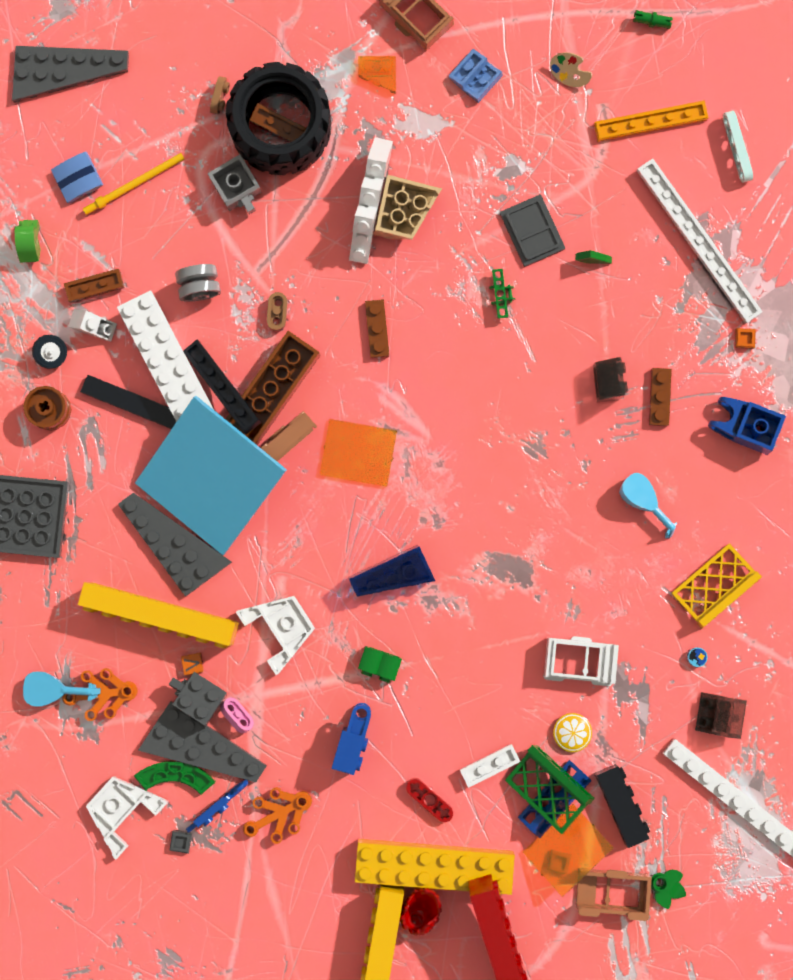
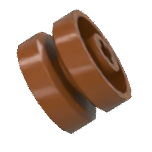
M40 386L30 391L23 405L24 414L28 421L41 429L49 431L63 427L70 419L72 411L71 403L67 396L50 386Z

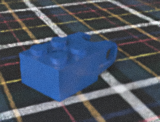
M719 397L718 404L730 413V420L727 422L710 421L708 427L735 443L769 455L774 449L786 416L752 402ZM757 426L761 427L760 430H762V431H758V430L756 429V427H757Z
M358 703L354 706L348 728L343 727L331 769L354 775L355 771H360L363 757H360L361 751L365 752L368 739L365 738L371 717V708L368 704ZM364 709L367 712V716L360 718L357 716L356 711Z

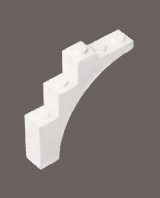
M375 137L367 158L365 177L361 186L359 204L354 218L349 261L368 264L379 202L391 157L393 141Z

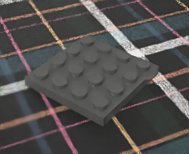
M0 475V552L61 558L69 489L68 481Z

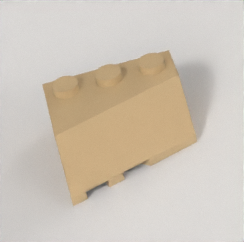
M387 175L383 184L373 235L388 239L412 240L442 188Z

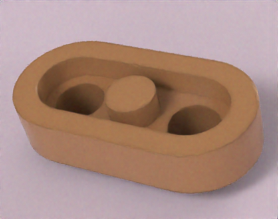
M219 76L211 100L210 113L219 114L220 111L223 112L225 100L223 99L225 93L228 94L230 82H227L226 77Z
M280 292L271 294L268 299L267 324L273 331H280L286 325L288 301L286 296ZM277 300L282 301L280 306L275 305ZM275 319L280 320V323L278 325H275L273 323Z

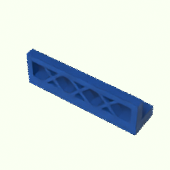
M569 760L562 768L567 772L572 767L576 771L572 777L585 789L592 780ZM545 786L541 791L542 798H551L550 786ZM562 786L561 790L555 793V798L565 797ZM565 799L555 800L556 812H564L566 810ZM569 799V805H570L575 799ZM548 800L546 807H542L545 812H552L551 800ZM530 804L518 816L527 828L539 838L552 826ZM535 812V819L529 823L525 818L530 813ZM556 814V820L561 816V814Z

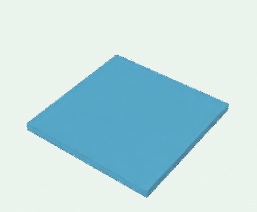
M195 396L135 484L220 554L224 555L287 469L199 397Z

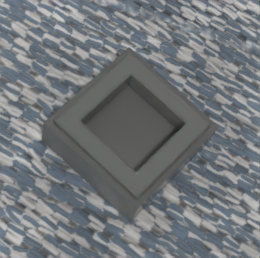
M173 830L169 851L189 854L193 833Z

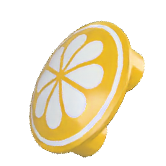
M567 713L555 723L553 737L558 746L563 750L578 752L590 743L592 728L589 721L582 715Z

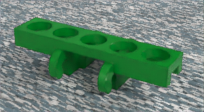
M503 268L493 269V286H490L489 289H494L496 301L491 302V305L496 304L497 319L508 318L507 301L512 303V301L516 300L512 297L514 286L509 284L505 287ZM495 272H500V278L495 277ZM501 281V285H496V282ZM498 290H502L504 292V295L502 297L497 296L496 293ZM505 290H508V298H506ZM500 309H504V311H505V315H504V316H501V315H500V312H499Z

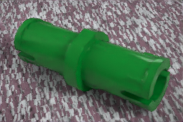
M635 10V18H633V22L647 24L652 28L657 26L670 29L672 26L671 21H673V17L658 15L657 12L648 13Z

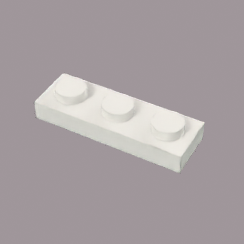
M509 744L459 770L469 788L519 763L520 760L512 744Z

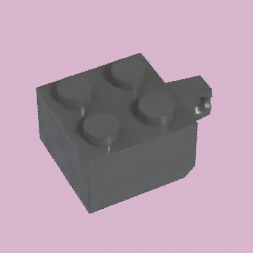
M196 672L192 674L188 681L184 679L183 682H180L173 677L169 683V686L177 690L175 692L177 698L172 706L204 728H206L227 696V692Z

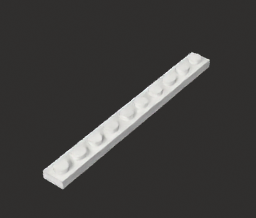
M652 158L639 167L636 171L745 324L761 314L763 311L655 160Z
M673 738L662 754L793 857V832Z

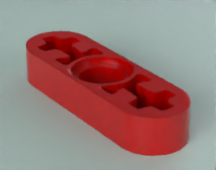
M412 778L407 782V793L441 822H449L452 819V807L418 778ZM411 783H419L418 788L422 792L424 788L427 790L422 794L421 799L418 798V796L420 795L419 792H417L416 790L413 792L411 791ZM433 795L435 803L430 806L424 803L425 796ZM439 801L442 803L439 805L440 808L443 810L449 809L448 817H440L441 812L436 808Z

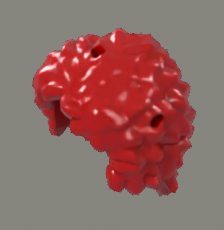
M428 888L415 889L414 893L407 897L402 905L399 920L404 930L408 929L410 934L415 936L425 935L430 932L435 924L439 922V916L442 912L439 895H436V892Z

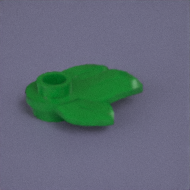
M672 869L664 874L658 872L651 876V888L655 891V900L662 907L669 909L671 898L686 896L684 887L679 883L683 877L680 871ZM658 879H662L661 885H656Z

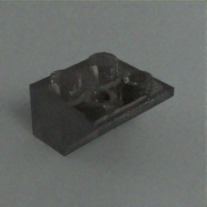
M621 357L598 361L593 364L597 402L618 401L622 399L625 393L628 392L627 381L623 379L626 367Z
M701 692L695 730L727 738L741 739L747 700Z

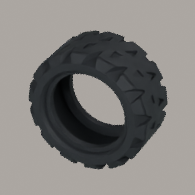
M280 62L264 63L263 68L254 67L243 75L244 79L238 80L230 92L231 97L227 100L226 105L227 126L236 150L244 160L248 161L250 166L261 172L268 171L271 175H286L289 172L294 174L305 170L310 163L314 164L328 145L332 125L329 101L324 88L321 87L318 79L309 71L305 72L302 67L287 62L286 65ZM277 94L290 95L299 99L306 105L311 114L309 124L304 133L296 140L282 145L265 143L258 139L249 129L250 116L257 103Z

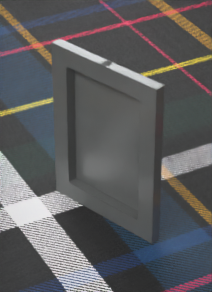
M541 194L500 212L524 267L566 249Z

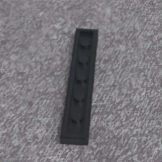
M198 339L183 350L184 354L246 435L261 423Z
M87 375L80 391L85 395L169 429H172L176 423L169 407L93 376Z

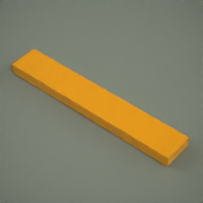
M705 100L596 121L594 122L597 142L707 121L709 117Z

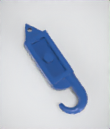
M248 780L238 783L199 815L186 828L187 832H191L202 824L205 827L213 820L212 816L217 811L219 814L229 807L227 803L248 785Z

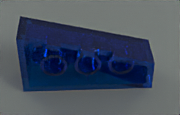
M418 544L348 577L357 597L427 582H435Z

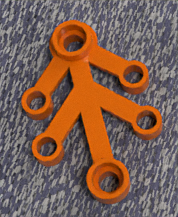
M104 668L100 672V677L103 680H109L117 687L110 689L98 680L92 671H83L81 673V680L83 682L95 684L96 688H101V692L98 694L99 700L91 709L85 712L86 720H95L98 712L110 697L118 696L113 705L104 710L106 718H114L117 710L125 700L130 701L137 696L138 688L136 684L131 681L123 682L113 674L111 669ZM105 670L109 671L110 673L108 678L104 677L103 672ZM85 673L90 674L89 680L84 678ZM126 687L130 688L131 693L129 695L125 694L124 692ZM68 694L62 696L63 702L69 706L76 704L80 700H88L87 695H72V701L67 700ZM109 709L113 710V716L107 714ZM90 711L94 713V718L88 717Z
M278 787L272 788L270 797L274 800L281 798L290 801L291 803L286 806L264 800L260 796L256 797L253 800L254 808H265L274 812L256 822L254 820L247 821L243 826L244 834L247 837H254L260 828L278 819L275 832L271 835V841L274 844H279L283 839L282 833L288 813L294 810L293 822L289 824L288 831L290 834H297L300 830L299 824L303 811L308 810L312 804V798L309 793L300 791L296 794L281 791ZM274 790L279 791L278 797L273 796L272 792ZM300 798L306 800L304 805L299 804ZM257 799H260L262 801L261 806H257L255 804V801ZM296 825L298 830L292 831L291 826ZM252 826L254 828V832H248L247 827ZM275 834L280 835V840H274L273 836Z

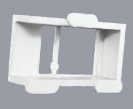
M573 636L571 640L547 637L543 677L546 680L552 681L573 679L591 681L593 685L611 686L616 682L619 645L592 642V639L587 637ZM556 644L586 647L585 664L582 670L583 676L554 673ZM589 647L599 648L597 677L587 676Z

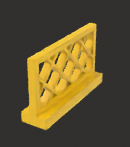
M729 543L671 594L694 618L700 628L703 629L759 581L762 576ZM727 550H730L734 555V563L723 562V554ZM711 564L720 565L719 575L708 574ZM733 565V576L722 575V566ZM736 566H744L749 573L745 577L736 576ZM697 576L705 577V587H694V579ZM708 577L719 578V589L708 588ZM722 578L733 579V587L731 589H721ZM682 589H691V600H684L677 593ZM705 590L704 601L693 600V591ZM707 591H719L718 600L716 602L707 601ZM693 603L704 604V612L699 616L693 611Z

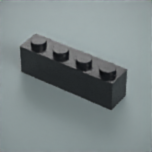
M614 764L595 772V777L626 847L630 848L648 840L649 836L647 833L650 832L649 827L645 821L642 822L639 816L642 814L638 803L634 804L632 797L634 793L631 786H627L624 781L627 777L623 768H619Z

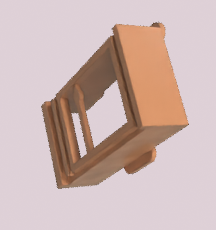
M379 0V5L396 20L395 26L405 36L411 35L426 51L454 25V18L435 0H416L403 13L396 7L402 0ZM422 1L441 19L426 35L405 16L414 6Z
M302 411L286 426L283 425L268 438L269 441L261 449L273 459L279 461L309 435L313 428L316 429L317 425Z
M579 868L576 898L578 913L581 916L598 917L600 913L627 915L630 920L647 921L649 919L652 877L648 873ZM597 877H607L605 904L595 903ZM610 878L640 880L638 907L609 905Z

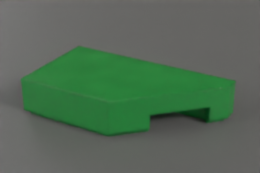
M592 250L575 254V260L583 263L612 264L611 256Z

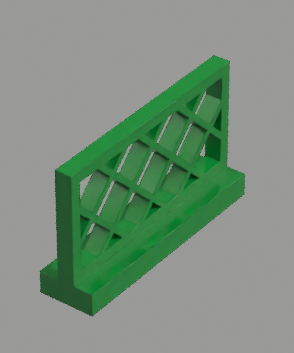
M531 745L527 750L528 753L505 781L557 831L564 834L586 806L591 804L595 798L538 745ZM530 758L536 762L535 771H527L526 762ZM540 772H547L550 775V784H541ZM527 773H536L537 785L527 784ZM516 774H523L524 785L518 786L512 781ZM561 785L564 788L565 797L555 798L554 786ZM541 786L551 787V798H542ZM528 787H537L538 799H531L528 796ZM565 799L566 811L556 812L555 800ZM569 799H576L581 804L576 811H569ZM551 800L552 812H545L542 809V801ZM556 814H566V823L563 827L557 823Z

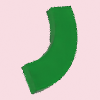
M179 761L156 763L134 775L145 790L162 782L177 781L192 787L200 795L216 782L207 772L199 767Z

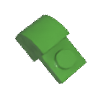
M38 220L19 221L18 226L15 227V246L20 263L39 261L41 248L38 241L40 227Z

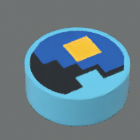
M695 647L689 650L687 660L692 666L701 667L707 662L708 657L704 649Z

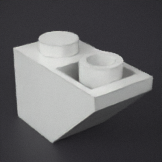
M74 309L68 327L111 342L117 323L85 310Z

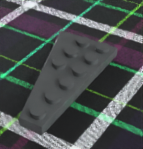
M16 46L12 101L16 103L20 102L21 99L34 98L43 93H52L78 86L77 84L89 83L101 77L107 78L128 72L129 52L125 50Z
M132 493L118 503L185 597L232 563V561L137 494Z
M170 701L138 749V751L252 782H257L267 767L265 763L207 725L204 728L172 706V701Z

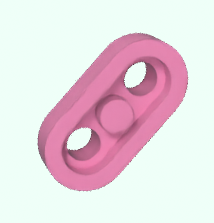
M227 698L222 702L220 706L221 712L236 731L247 733L252 729L254 721L238 700Z

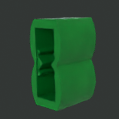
M365 646L358 669L362 670L361 674L370 677L375 674L380 676L379 680L390 683L391 680L395 681L402 658Z

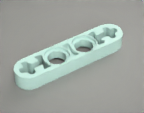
M734 110L723 113V123L739 178L742 183L752 181L753 171Z

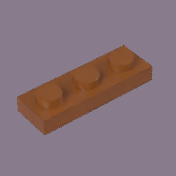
M257 103L249 120L289 142L299 138L306 130V127Z
M119 268L64 283L68 302L70 303L125 288Z
M384 299L365 301L371 358L390 357Z
M651 369L649 425L669 426L672 369Z

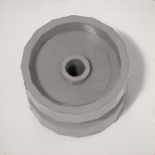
M193 265L181 268L175 272L177 284L182 285L178 289L181 301H201L221 294L219 282L214 281L218 277L216 265Z

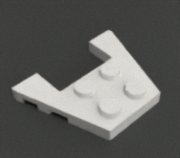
M295 596L236 611L244 626L263 616L282 646L283 651L267 660L275 675L281 672L315 629Z
M113 776L86 805V808L116 860L129 846L115 833V830L140 803L145 805L156 816L169 801Z

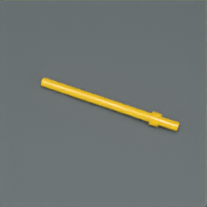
M179 153L104 197L96 198L95 202L82 208L83 211L88 215L98 208L106 207V204L183 161V155Z

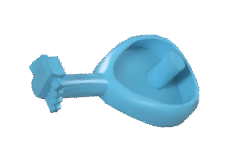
M640 473L631 474L621 484L619 489L621 498L634 508L652 512L668 529L665 533V538L670 539L678 523L675 522L673 524L658 508L657 497L650 481Z
M41 671L28 674L23 685L24 700L27 704L35 707L51 704L65 694L87 695L88 701L98 698V694L101 692V688H96V685L89 683V688L67 687L53 675Z

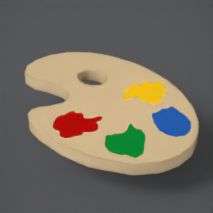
M570 52L558 53L550 61V70L553 76L567 86L582 87L589 83L592 78L591 72L579 70L578 66L583 62V58L577 54ZM574 75H579V79H575Z

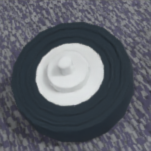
M52 334L43 335L34 342L32 356L41 367L47 369L56 368L65 361L67 347L58 336Z

